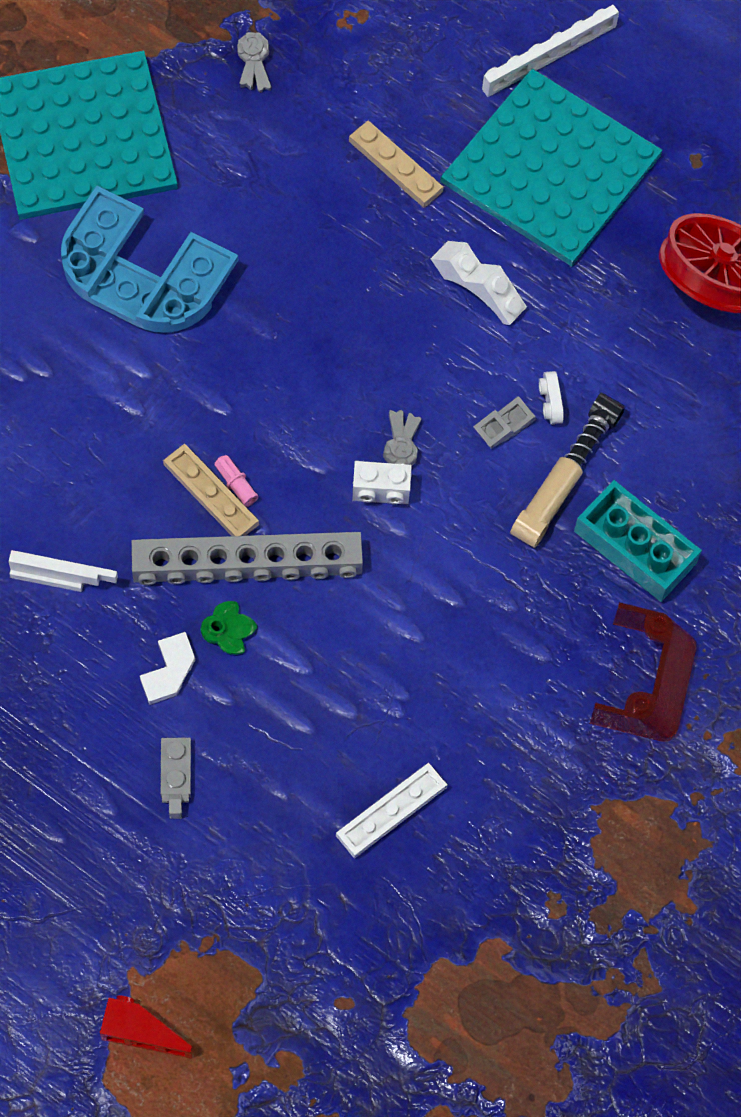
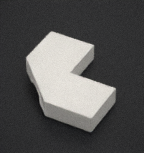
M186 632L159 640L158 645L166 667L140 675L149 705L177 696L185 677L191 670L195 657Z

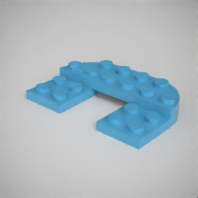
M96 186L68 227L62 241V264L65 277L71 288L89 303L148 331L174 332L186 329L199 322L212 308L213 299L239 261L238 255L190 232L162 277H159L117 256L144 215V208Z

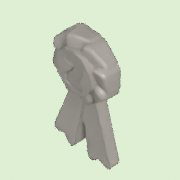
M247 32L238 40L237 45L238 56L246 63L240 80V87H248L252 90L254 78H256L259 93L264 89L271 90V85L262 63L269 55L268 40L259 32Z
M390 410L389 420L393 439L386 442L383 457L387 463L412 466L416 462L418 448L412 442V438L420 425L421 417H414L412 413H409L404 426L403 411L394 412Z

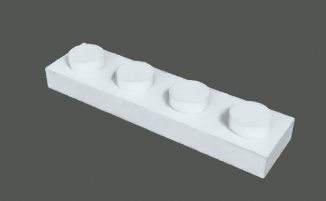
M427 763L336 832V837L355 859L447 788V784L434 768Z

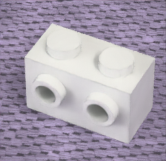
M355 461L352 501L409 504L411 465Z

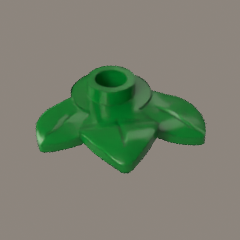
M226 601L217 605L213 615L203 620L200 630L207 642L217 643L224 652L237 655L244 653L245 649L242 639L251 636L257 629V624L250 617L239 614L237 602ZM211 625L218 627L220 631L213 630Z

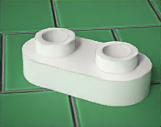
M556 371L544 372L543 378H539L540 395H545L546 403H543L544 418L549 419L550 424L563 423V406Z

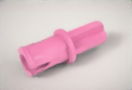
M229 456L219 457L215 462V467L226 480V487L234 491L245 507L256 502L259 496L245 479L246 474L238 470Z

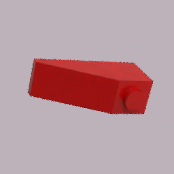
M118 995L116 999L108 998L100 1030V1036L103 1041L192 1059V1046L140 1004L134 1003L135 1000L133 998Z

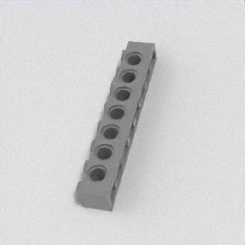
M361 532L132 540L134 583L139 582L142 585H152L163 581H168L171 584H181L191 580H196L199 583H209L219 579H225L228 582H238L247 578L267 581L275 577L295 580L303 576L323 579L331 575L352 578L362 574ZM334 553L337 554L340 558L337 560H329L326 556L328 554ZM306 554L309 555L311 559L308 561H301L297 557ZM274 555L283 558L280 562H272L269 560V558ZM249 556L252 557L254 561L251 563H243L241 559L243 557ZM218 557L226 560L222 564H214L212 562L213 559ZM189 558L195 559L197 561L193 565H186L183 563L186 559ZM161 559L168 561V563L165 566H157L154 564L156 561Z

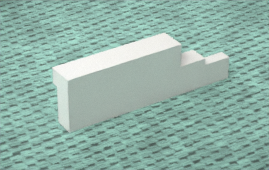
M11 550L9 557L10 578L82 592L84 583L98 586L100 580L116 583L118 578L117 571Z

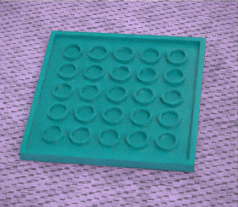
M144 51L0 77V135L19 220L82 208L96 186L124 199L178 189Z
M532 68L444 172L440 182L572 267L660 158L662 149Z

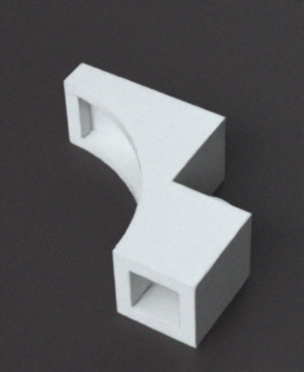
M447 241L431 258L444 279L458 283L477 295L494 311L503 324L510 325L526 309V304L501 266L481 264L468 243Z

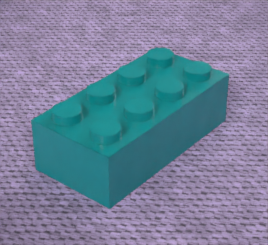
M615 480L577 518L574 530L576 534L660 602L667 597L697 564L702 551Z

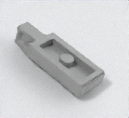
M161 738L162 803H169L170 819H182V803H189V798L191 797V738Z

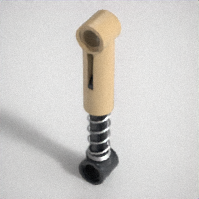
M603 392L598 395L588 413L590 418L588 419V424L583 427V433L579 434L577 442L570 446V453L558 459L526 510H523L516 519L510 531L511 535L533 548L537 547L546 533L549 523L582 475L583 471L580 466L582 463H586L585 459L588 454L593 453L592 448L594 445L599 444L598 439L601 434H605V431L608 429L613 430L625 411L626 405Z

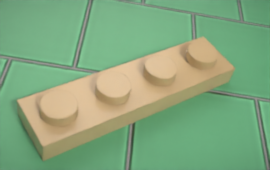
M370 121L365 122L349 136V142L423 208L443 192V186Z
M183 444L163 460L164 466L231 536H246L259 525V520L186 444Z

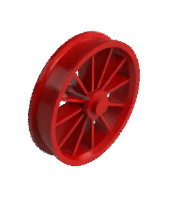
M702 213L687 214L676 219L669 229L668 237L663 241L659 250L660 264L668 278L680 290L698 302L718 310L741 313V225L723 217Z

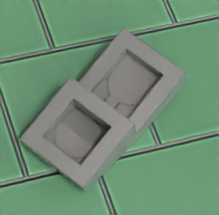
M518 396L500 411L494 410L473 427L486 444L493 448L525 429L536 420V417Z

